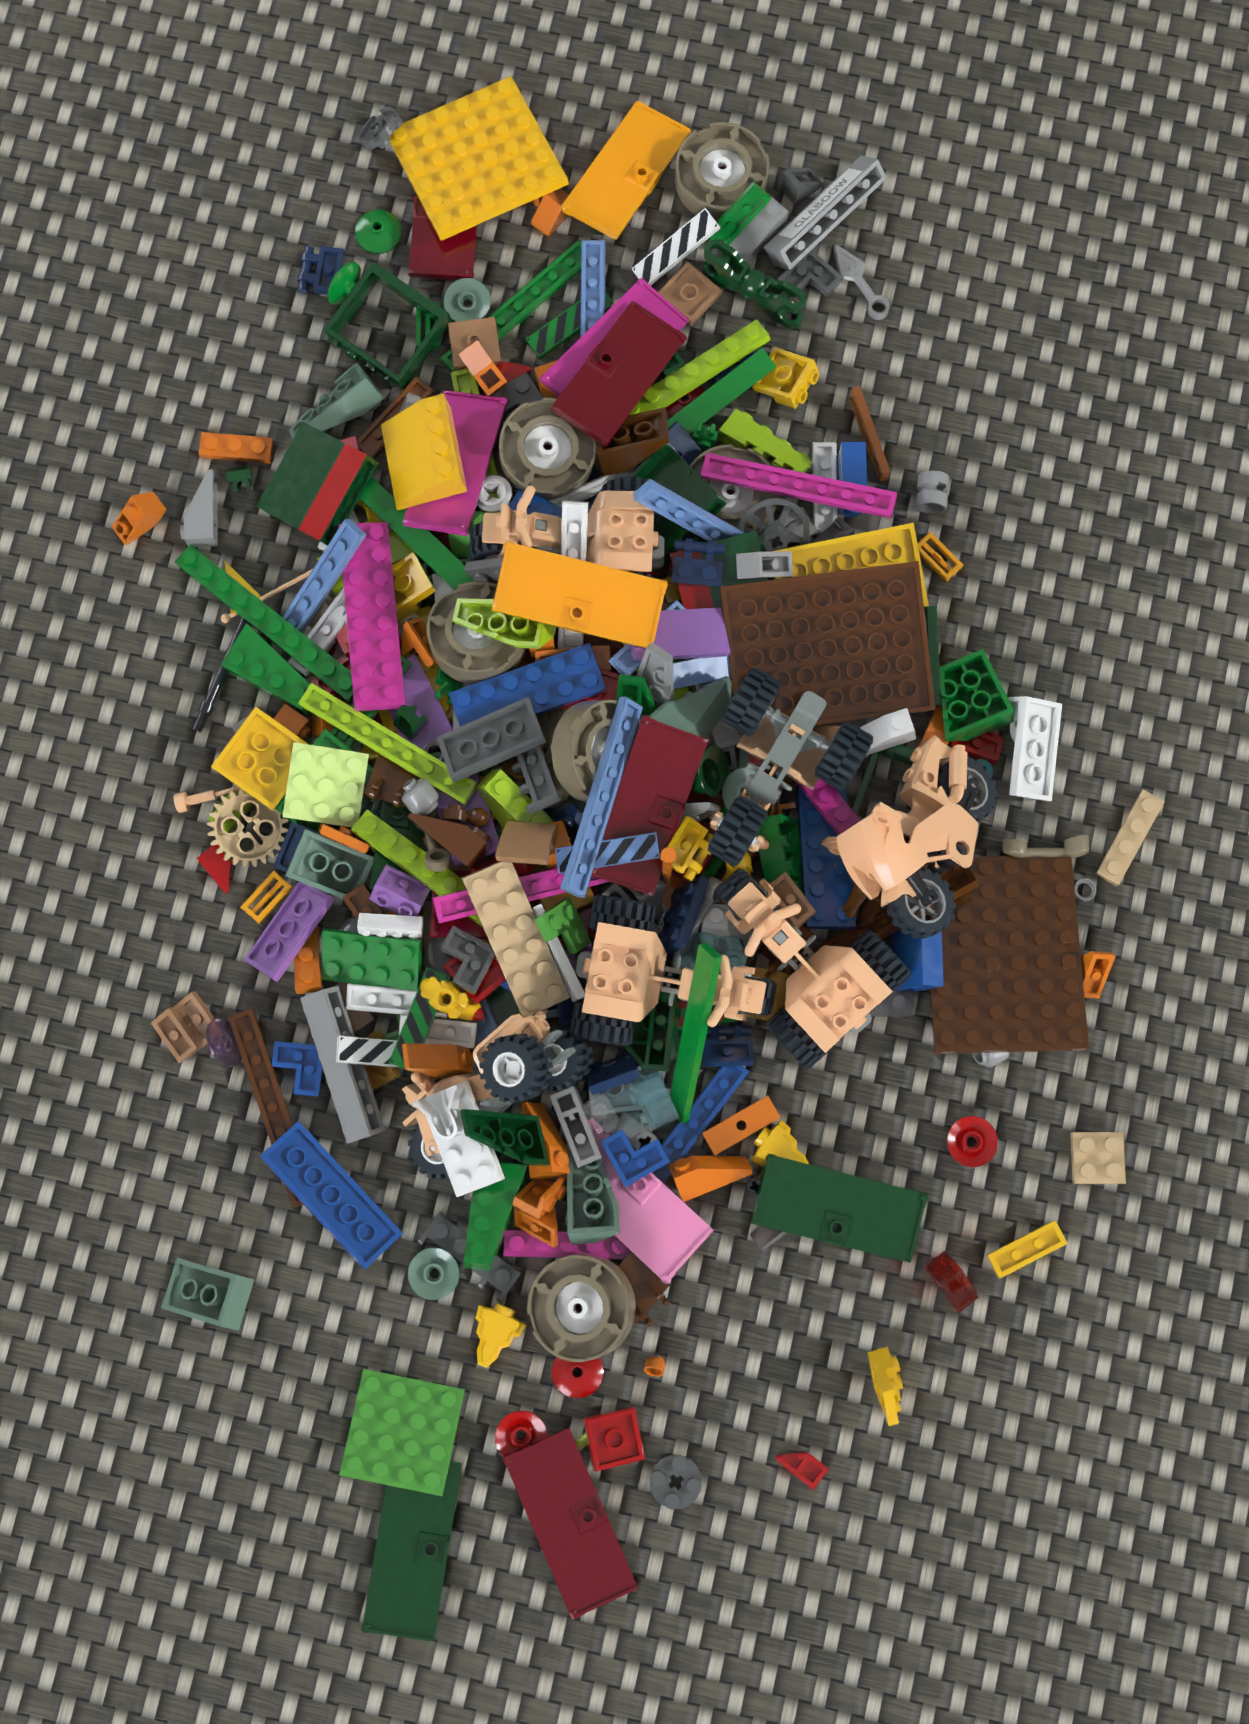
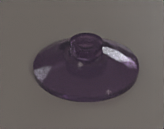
M222 1018L212 1020L206 1029L207 1044L212 1055L224 1066L233 1067L239 1064L242 1057L231 1024Z

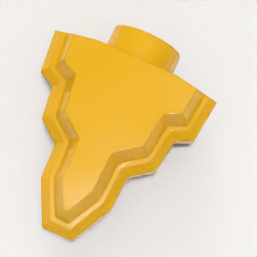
M781 1119L772 1130L765 1126L753 1142L758 1148L751 1161L760 1164L761 1167L764 1166L768 1153L809 1164L805 1155L797 1150V1140L790 1134L791 1128Z
M496 1303L494 1309L483 1305L478 1306L475 1317L479 1322L476 1331L480 1338L477 1348L478 1365L487 1368L498 1358L502 1348L509 1347L515 1337H521L527 1324L514 1318L515 1310Z

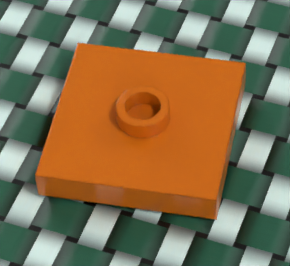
M321 823L318 828L321 835L364 854L367 853L370 846L364 840L353 836L352 830L340 826L338 829L329 824Z

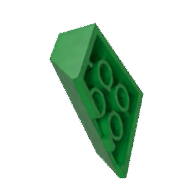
M984 649L939 667L945 741H969L1013 722L1014 709Z

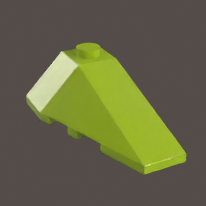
M457 598L452 619L455 624L515 648L540 649L555 635L556 626L492 611L494 599Z

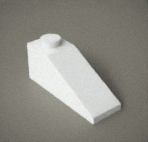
M907 708L884 715L860 727V729L873 736V743L866 755L916 739L915 730Z

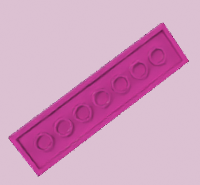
M388 522L355 523L367 535L342 572L354 711L398 709L405 705Z

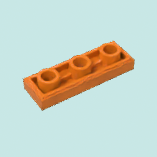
M766 1096L703 1132L702 1135L715 1156L781 1117L769 1096ZM738 1121L745 1123L746 1127L744 1130L737 1129L736 1124Z

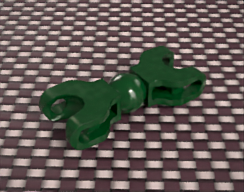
M713 239L705 245L704 257L706 261L703 264V275L721 288H730L736 292L740 289L741 294L747 299H758L757 305L762 307L775 322L787 329H795L801 324L803 319L802 309L806 303V295L801 289L790 282L777 281L772 277L767 279L766 275L760 270H750L751 264L744 261L733 247L721 240ZM719 249L722 253L721 257L711 254L710 250ZM713 266L717 270V272L713 273L709 270V268ZM790 297H797L800 302L795 304ZM786 312L795 314L797 319L788 320L785 315Z

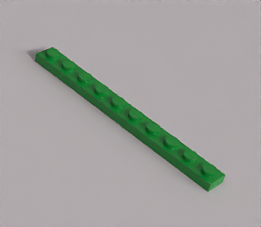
M191 544L174 561L179 568L349 704L354 700L351 671Z

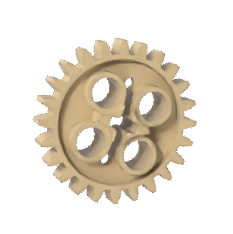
M238 789V795H235L230 790L229 799L224 796L220 797L223 802L222 805L213 804L218 811L216 813L209 812L214 821L206 823V825L213 827V830L208 832L207 835L215 837L210 845H219L216 854L224 851L223 860L226 861L233 857V865L242 860L243 867L247 866L248 861H251L253 867H256L257 859L266 864L265 856L268 855L271 858H275L272 852L273 849L279 851L281 849L278 842H283L285 839L281 836V833L288 831V829L282 827V824L288 822V819L281 818V813L276 809L274 811L270 810L248 793L245 794L242 789ZM249 802L256 809L251 817L245 816L242 810L243 806ZM233 810H236L245 822L253 823L251 829L263 841L261 845L250 832L246 831L243 833L244 825L234 816ZM231 818L236 822V829L231 833H227L223 828L225 820ZM262 822H269L272 827L270 834L266 836L259 832V825ZM248 837L252 840L253 846L249 851L244 852L240 848V841Z

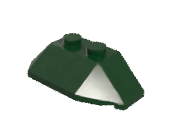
M665 971L664 977L679 979L680 974L672 973V976H668V972ZM669 983L671 988L678 987V984ZM660 991L658 1004L640 1022H636L632 1044L624 1045L643 1070L669 1072L676 1054L682 1005L681 999L678 998L677 994L674 996L673 1005L669 1006L670 993Z

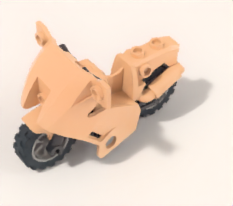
M935 735L920 748L915 749L910 758L913 761L912 767L905 772L902 778L905 784L899 796L911 807L908 814L895 811L880 802L874 806L873 814L837 837H827L821 843L832 854L841 856L851 878L870 900L877 897L882 891L881 907L888 904L889 909H887V912L893 918L892 923L895 927L898 926L903 934H910V937L916 939L919 937L926 939L941 932L953 920L955 915L953 910L956 909V903L953 902L954 893L949 890L948 887L950 885L946 880L943 881L940 874L957 864L964 868L972 865L978 822L991 814V809L995 808L997 803L995 798L998 797V791H995L996 782L990 777L992 775L988 769L985 770L983 768L984 765L979 761L976 763L974 759L967 758L964 745H955L950 748ZM957 842H961L966 846V855L962 854V850L956 844ZM933 904L934 910L931 909L929 906ZM925 912L932 917L931 920L925 921Z

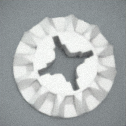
M497 475L485 477L477 502L480 509L490 513L493 511L501 512V504L509 505V501L513 497L509 482ZM497 490V494L500 498L496 499L495 497H493L490 500V496L487 493V491H491L492 493H494Z

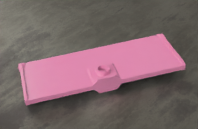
M591 1117L589 1122L602 1156L601 1160L620 1208V1233L615 1236L645 1263L664 1284L670 1283L676 1272L714 1230L653 1173L626 1188L600 1143L610 1137L611 1134Z

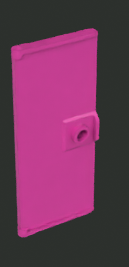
M640 278L539 380L559 397L586 362L594 348L600 344L632 301L638 303L679 331L688 324L689 320L654 290L650 284Z
M444 391L443 393L452 411L467 492L407 508L403 525L468 536L508 400L495 396Z

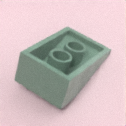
M305 829L285 876L342 898L365 883L373 865L374 856L370 853L364 854L328 837Z
M177 1258L161 1309L239 1331L254 1279Z

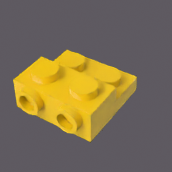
M774 347L769 357L776 365V368L754 384L752 388L756 392L773 397L776 403L796 409L799 403L803 404L806 401L809 386L816 384L818 381L819 370L813 359Z
M414 552L392 565L396 614L399 622L419 610L420 608L417 603L436 591L418 556Z
M888 1347L867 1352L873 1386L888 1426L899 1424L897 1412L901 1411L899 1390L903 1389V1384L899 1373H897L900 1372L897 1357H891Z

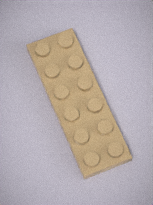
M499 861L462 877L521 1016L525 1018L570 998L548 945L535 922L536 917L512 862Z

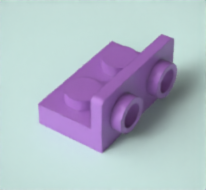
M386 864L373 888L369 900L401 916H418L431 889L416 878Z

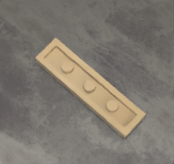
M1144 789L1139 793L1095 875L1116 887L1120 884L1165 801Z

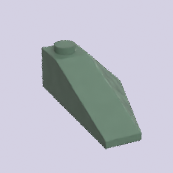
M358 362L338 377L334 382L336 387L329 394L323 393L319 397L320 401L315 409H308L289 429L292 439H294L296 431L300 428L302 422L320 431H324L364 415L368 411H373L381 404L384 398Z
M725 676L704 685L700 691L683 694V698L676 701H667L650 714L649 717L707 739L734 696L731 680Z
M567 1141L570 1173L567 1174L568 1236L571 1245L599 1243L620 1233V1208L602 1160L599 1159L578 1168Z

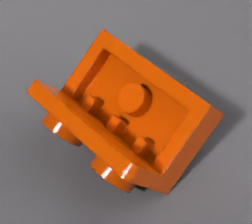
M562 1175L556 1182L546 1179H533L514 1197L512 1205L521 1209L524 1213L539 1219L546 1211L549 1213L553 1209L557 1200L561 1201L567 1193V1186H565L567 1176Z

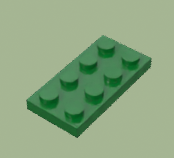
M323 930L322 980L413 991L418 990L421 983L422 939L395 938L393 936L379 937L377 935L363 936L353 931Z

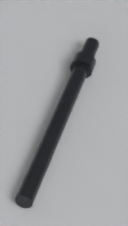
M242 617L227 648V651L223 657V660L227 656L228 652L230 651L237 637L241 633L245 624L247 623L249 625V623ZM221 664L205 700L201 701L197 710L199 714L192 727V730L196 732H202L208 716H211L215 709L213 706L228 673V670Z

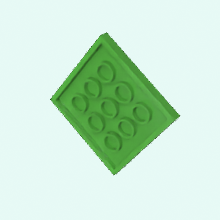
M363 1369L339 1475L443 1496L465 1389Z

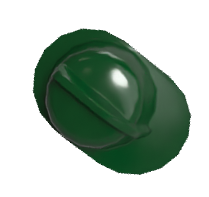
M713 745L706 749L690 791L700 795L708 794L710 797H717L726 781L729 770L727 757L720 747Z

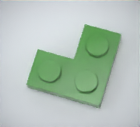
M570 897L561 900L535 918V922L545 942L553 940L561 934L570 955L578 953L591 943Z

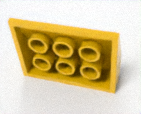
M444 393L421 399L381 424L397 510L467 492L452 411Z

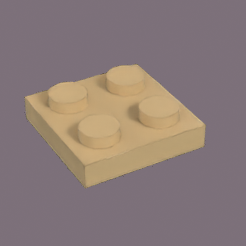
M1123 1132L1070 1133L1073 1184H1126Z

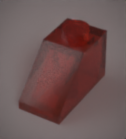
M945 1251L933 1258L925 1266L933 1282L958 1313L979 1298L961 1267Z

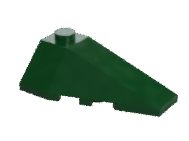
M471 1109L460 1110L465 1136L527 1165L548 1166L550 1164L539 1116Z

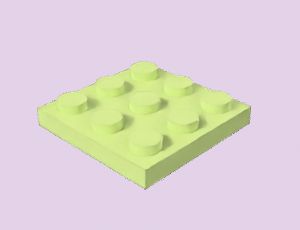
M293 742L282 817L353 827L360 816L369 754Z

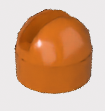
M654 1354L650 1355L645 1362L644 1372L654 1377L663 1376L665 1371L664 1359L660 1355L658 1358H654Z

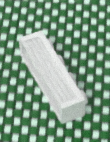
M359 913L357 928L358 933L363 936L377 935L379 937L393 936L395 938L403 936L417 939L418 937L422 938L424 922L421 916Z

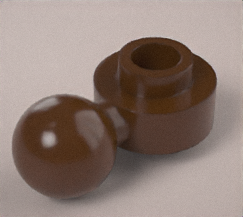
M449 804L448 808L442 809L441 820L455 823L470 822L472 826L481 828L487 824L489 819L487 811L483 808H474L467 812L463 810L461 805Z

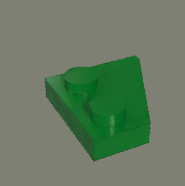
M619 674L616 701L619 700V697H627L642 706L640 720L642 715L649 716L658 709L644 677Z

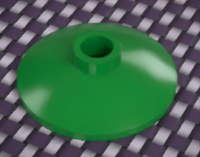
M385 210L367 212L358 220L355 227V236L358 244L365 251L373 254H383L391 251L398 245L402 235L399 220L392 213ZM376 226H381L379 230L373 229Z
M349 262L342 266L335 274L327 294L328 301L331 304L339 305L343 303L356 286L361 274L359 264Z

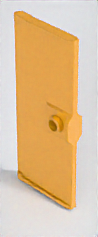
M636 101L567 199L560 206V210L609 237L617 239L644 199L653 191L661 175L677 154L681 144L691 134V130L648 107L646 104Z
M506 541L492 611L557 626L577 633L589 634L647 648L655 640L663 598L668 584L665 580Z

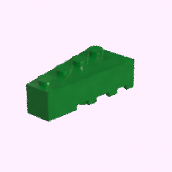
M246 623L221 665L231 674L311 717L313 713L298 704L310 684Z
M782 814L767 816L756 835L757 837L759 835L764 837V840L769 842V847L766 850L759 849L765 880L770 884L786 872L802 892L798 820Z
M499 1162L505 1179L473 1191L463 1261L465 1268L491 1271L515 1207L512 1205L514 1197L521 1191L529 1173L528 1165Z

